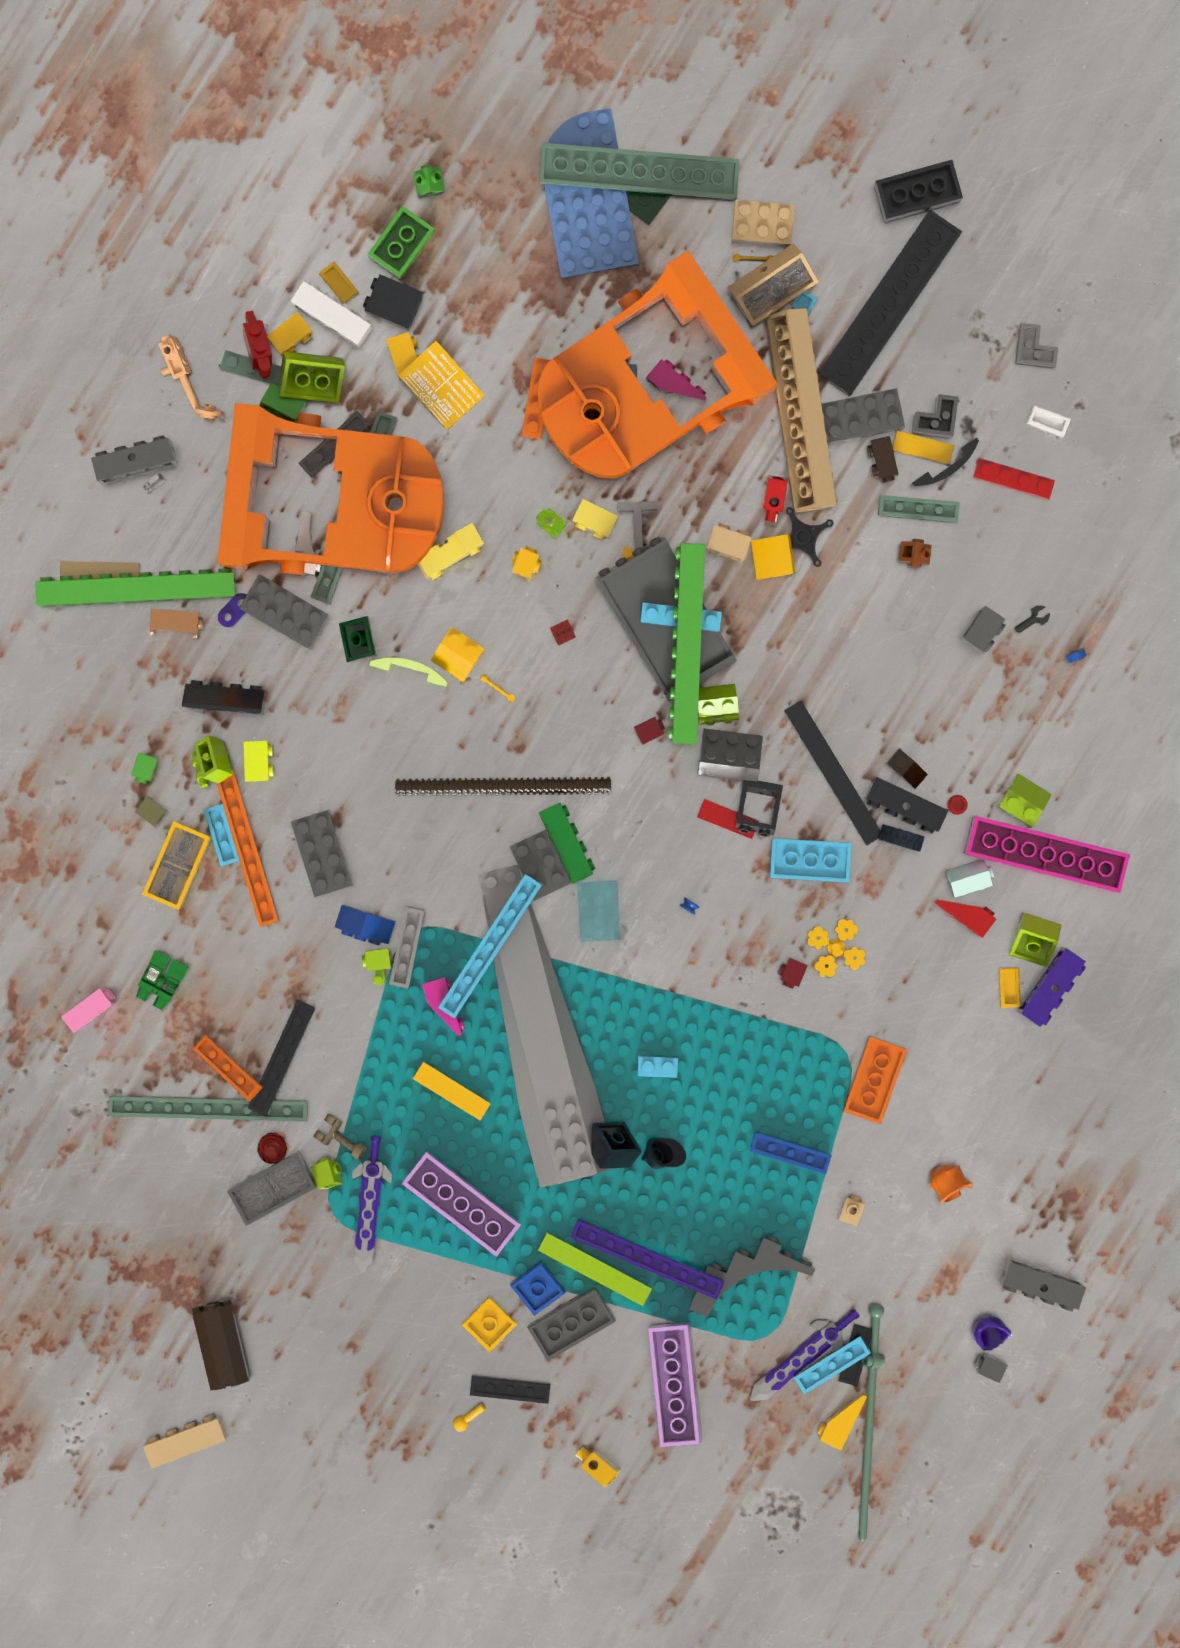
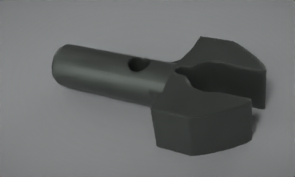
M1038 605L1031 609V617L1015 626L1016 632L1021 633L1034 623H1040L1041 626L1047 623L1050 613L1043 618L1036 617L1038 612L1046 606Z

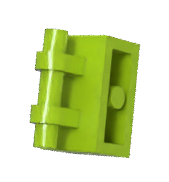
M735 684L699 688L698 713L700 724L714 725L716 722L725 721V723H731L732 720H739Z
M207 735L194 744L195 751L192 752V764L196 768V779L200 783L201 788L208 787L207 780L219 784L233 775L223 740Z
M390 948L367 950L365 955L362 956L363 968L367 967V971L376 970L373 983L377 986L384 984L386 981L385 969L392 968Z

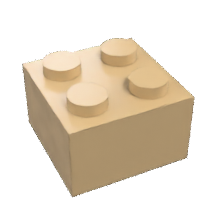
M719 523L718 526L714 525L706 550L744 562L752 537L748 536L749 533L738 529L735 532L730 530V526Z

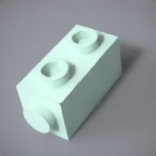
M984 859L946 871L949 885L955 898L993 886L991 878L994 877L991 866L986 865Z

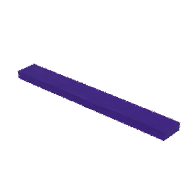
M580 1219L577 1220L571 1238L716 1300L725 1282L722 1279Z

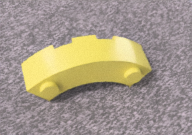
M473 523L448 537L444 541L445 545L442 546L440 543L432 547L423 560L418 563L426 580L429 578L434 580L442 576L443 570L466 556H473L481 551L480 547L484 543Z

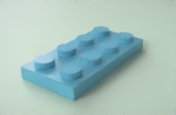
M772 838L770 878L849 883L852 843Z

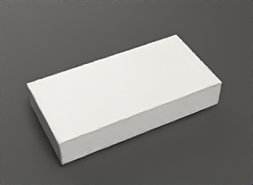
M1033 405L1026 424L1064 438L1071 418Z

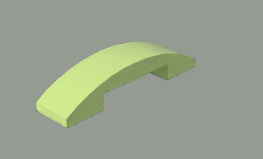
M382 658L370 661L369 664L372 667L387 671L390 670L391 664L424 672L428 674L427 682L447 687V682L437 672L412 660Z

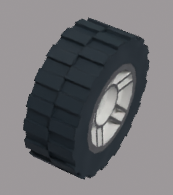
M885 824L882 825L879 840L919 852L925 836Z

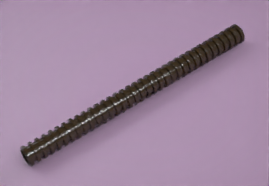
M533 777V779L526 778L524 780L523 778H520V780H517V778H514V780H511V778H508V780H505V778H502V780H499V778L492 780V778H489V780H486V778H483V780H480V778H477V780H474V778H471V780L467 778L465 780H461V778H458V780H455V778H452V780H449V778H446V780H443V778H440V780L436 778L434 780H430V778L418 780V778H415V780L409 779V781H406V779L402 781L396 779L395 794L397 796H400V794H403V796H406V794H409V796H412V794H415V796H418V794H421V796H424V794L428 796L434 794V796H437V794H440V796H443V794H446V796H449V794L453 796L455 794L459 796L471 794L473 796L474 794L480 795L481 793L483 795H486V793H489V795L496 793V795H499V793H502V795H505V793H508V795H511V793H514V795H517V793H520V795H523V793H527V795H530V793H533V795H536V793H539V795H542V793H545V795H548V793L552 795L554 793H558V795L564 793V795H567V793H570V795H573V793H576V795H579V793L583 795L589 793L591 795L592 793L598 794V792H601V794H604V792L610 794L611 792L610 777H607V779H604V777H601V779H598V777H595V779H591V777H588V779H585V777H582V779H579V777H576V779H573V777H570V779L566 777L564 779H560V777L554 779V777H551V779H548V777L536 779Z

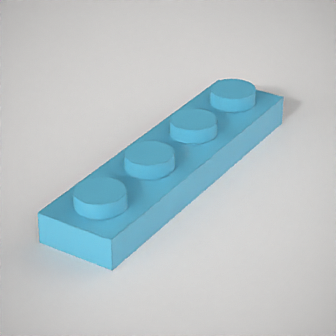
M642 602L640 622L677 627V619H673V610L677 606ZM702 609V630L720 632L722 611Z
M859 1336L801 1372L794 1379L805 1395L871 1354V1351L862 1336Z

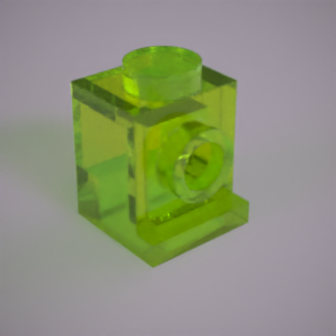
M550 508L547 511L543 509L536 517L538 519L536 524L553 539L567 525V522ZM548 518H552L554 520L553 525H548L546 523Z

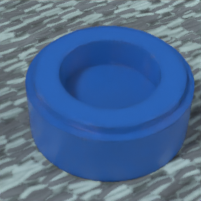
M1081 648L1068 653L1066 658L1069 663L1086 657L1087 654L1085 649Z

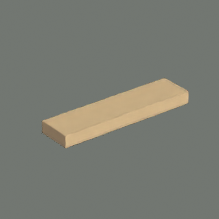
M60 561V576H72V579H80V575H92V579L100 578L99 574H111L112 578L119 577V573H131V577L139 576L140 563Z

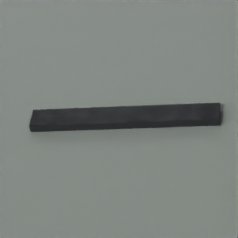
M800 700L784 710L866 846L877 840L881 830L802 701Z

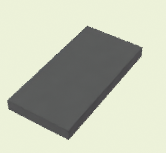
M594 1287L528 1325L527 1328L546 1360L549 1361L613 1324L616 1320L597 1288Z

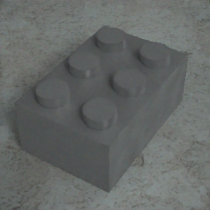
M704 728L698 774L757 782L763 736Z
M546 830L510 846L523 877L526 874L542 884L534 900L571 884Z

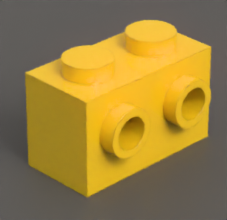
M526 546L525 549L521 548L519 552L515 551L512 559L514 564L512 572L532 579L534 572L538 573L542 564L537 550Z

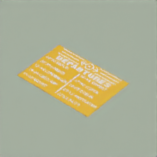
M437 341L432 343L398 375L446 430L485 396Z

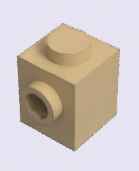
M852 1194L851 1197L846 1196L838 1215V1220L857 1227L866 1205L862 1202V1198Z

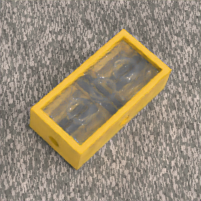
M173 821L142 895L181 910L212 837Z

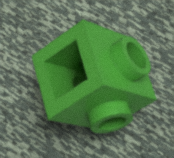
M432 164L421 166L420 170L413 172L417 195H434L445 191L441 167H433Z

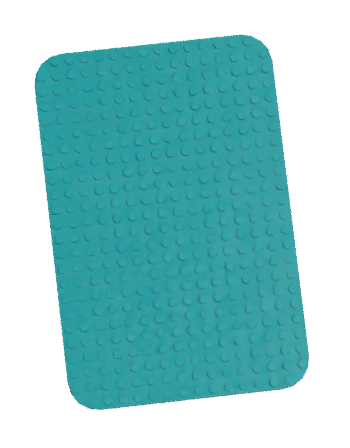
M426 926L421 928L409 988L389 985L392 968L389 970L343 1136L353 1143L365 1145L367 1150L360 1160L354 1158L351 1155L352 1151L341 1143L336 1160L342 1169L343 1183L329 1188L328 1201L333 1215L343 1226L357 1232L363 1174L352 1179V1172L361 1162L364 1163L367 1159L370 1160L371 1136H381L378 1161H381L383 1165L386 1164L392 1173V1181L389 1183L381 1176L380 1201L375 1231L376 1238L517 1278L542 1261L566 1292L582 1295L596 1287L605 1303L676 1323L690 1322L691 1327L736 1340L755 1341L769 1336L776 1330L787 1312L798 1272L770 1270L750 1275L727 1289L713 1305L708 1316L705 1317L688 1309L695 1290L571 1238L577 1220L580 1219L703 1272L706 1265H712L713 1262L723 1266V1271H726L735 1250L740 1251V1249H744L752 1253L750 1257H754L762 1237L767 1238L768 1235L779 1239L778 1243L782 1245L779 1252L782 1253L783 1250L794 1254V1259L801 1261L825 1174L751 1152L750 1148L755 1132H759L831 1155L852 1076V1067L848 1054L839 1043L819 1033L550 958L598 1094L604 1121L625 1122L642 1152L631 1167L613 1168L599 1174L561 1184L539 1187L519 1110L494 960L457 1014L458 1019L462 1018L465 1028L461 1030L462 1035L458 1036L427 1003L422 984L446 977V980H450L453 985L483 939L443 927ZM395 953L392 959V967L394 963ZM638 1056L677 1057V1078L638 1076ZM423 1061L490 1102L491 1104L482 1119L478 1120L414 1080L413 1078ZM650 1138L676 1140L683 1146L686 1152L684 1164L679 1167L651 1168L646 1161L641 1160L647 1141ZM426 1151L430 1152L521 1222V1226L497 1257L402 1184ZM546 1233L552 1234L651 1287L652 1290L644 1305L641 1306L538 1251Z

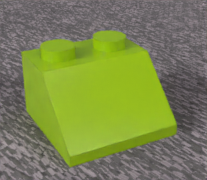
M1018 773L997 807L1026 826L1033 828L1052 794Z
M1024 913L1018 925L1009 955L1047 967L1059 941L1062 925Z

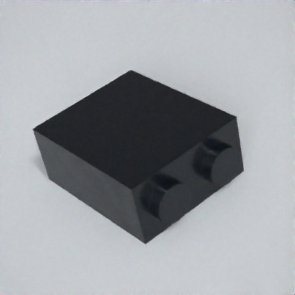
M379 274V277L374 278L370 288L373 289L371 296H366L363 303L365 313L409 331L424 297V292Z

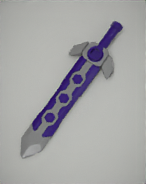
M376 1135L371 1136L370 1160L367 1159L364 1163L361 1162L352 1172V1179L363 1174L353 1257L361 1273L373 1262L377 1212L382 1182L381 1176L389 1183L392 1181V1173L386 1164L383 1165L381 1161H378L381 1136Z
M853 1309L850 1311L851 1313L837 1324L828 1320H816L810 1327L818 1330L821 1329V1331L814 1334L781 1364L756 1382L750 1400H767L832 1345L834 1352L843 1346L844 1340L841 1330L853 1320L859 1318V1313Z

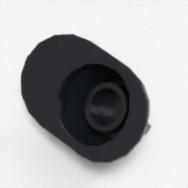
M650 1138L646 1143L641 1160L646 1161L654 1169L679 1167L686 1160V1152L683 1146L674 1139Z

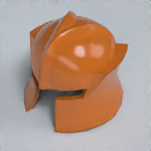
M941 1164L933 1170L931 1175L932 1183L929 1186L938 1193L940 1203L944 1204L960 1197L961 1193L959 1190L965 1187L971 1189L974 1183L964 1176L959 1165Z

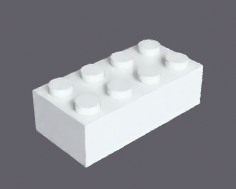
M303 281L291 299L292 305L360 349L372 331L370 320L362 314L355 315L353 309L347 304H338L336 297L326 292L324 295L320 292V287L309 281V283Z

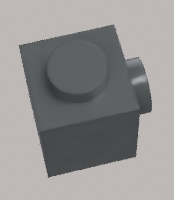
M984 1353L983 1357L979 1356L975 1365L978 1374L1000 1383L1008 1366L1005 1362Z

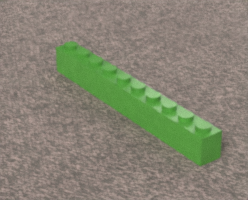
M680 543V547H676V559H679V567H675V579H678V587L674 588V599H678L677 607H674L673 619H677V627H673L672 638L676 639V647H672V659H675V667H671V679H674V687H670V699H674L673 707H670L669 719H673V727H669L668 735L674 744H697L704 543Z
M220 568L215 573H211L210 569H200L199 573L191 574V570H179V574L171 575V571H159V575L152 576L151 572H139V576L131 577V573H119V577L112 578L111 574H99L100 578L93 579L92 575H80V579H72V576H60V580H52V577H40V581L35 582L37 606L236 596L235 572H230V568Z

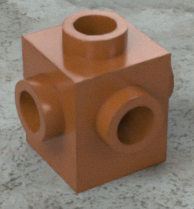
M912 539V542L901 541L899 561L907 562L909 567L921 568V564L929 565L932 545L924 544L922 539Z

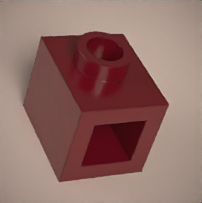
M788 957L786 964L782 963L778 972L781 975L780 980L783 981L782 985L791 989L794 986L799 987L808 965Z

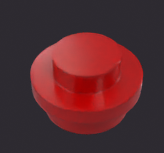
M954 795L948 801V809L953 814L960 815L967 809V800L961 795Z

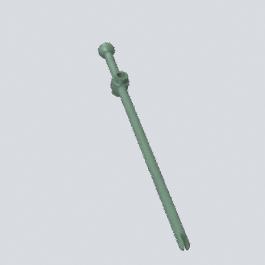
M873 1304L869 1308V1314L872 1317L871 1354L862 1359L863 1365L869 1367L859 1522V1540L865 1541L867 1536L877 1368L885 1364L884 1355L878 1353L880 1318L884 1315V1307L878 1304Z

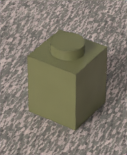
M146 796L145 799L142 797L135 805L137 808L135 813L153 826H157L168 811L149 796Z

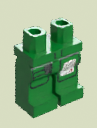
M155 950L138 984L140 987L136 997L146 1002L150 993L157 995L153 1006L163 1010L167 1003L172 1001L190 967L175 959L172 960L168 955ZM169 964H170V967H169L168 971L166 972V974H165V976H164V973H165L167 967H168Z

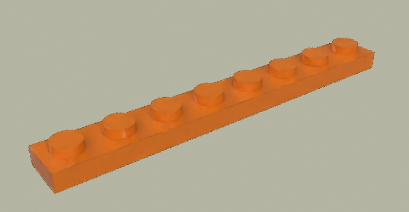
M233 769V775L217 784L257 920L261 927L278 922L279 919Z

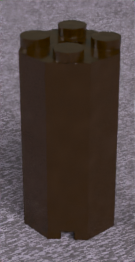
M231 1299L222 1300L219 1303L218 1301L206 1303L207 1306L204 1307L203 1305L193 1307L192 1315L210 1391L249 1382L250 1377Z

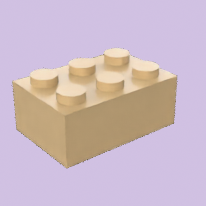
M735 200L731 242L776 247L790 246L792 243L795 205Z

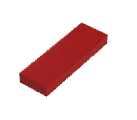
M703 800L697 815L698 818L750 839L753 838L755 832L742 833L739 829L735 828L736 811L709 800ZM744 814L742 816L743 820L759 822V820Z

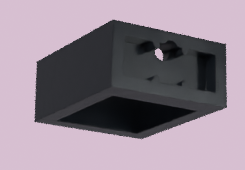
M743 780L735 828L739 829L742 833H750L752 831L764 837L774 836L783 785L758 780L757 782ZM747 792L775 797L771 825L742 819Z

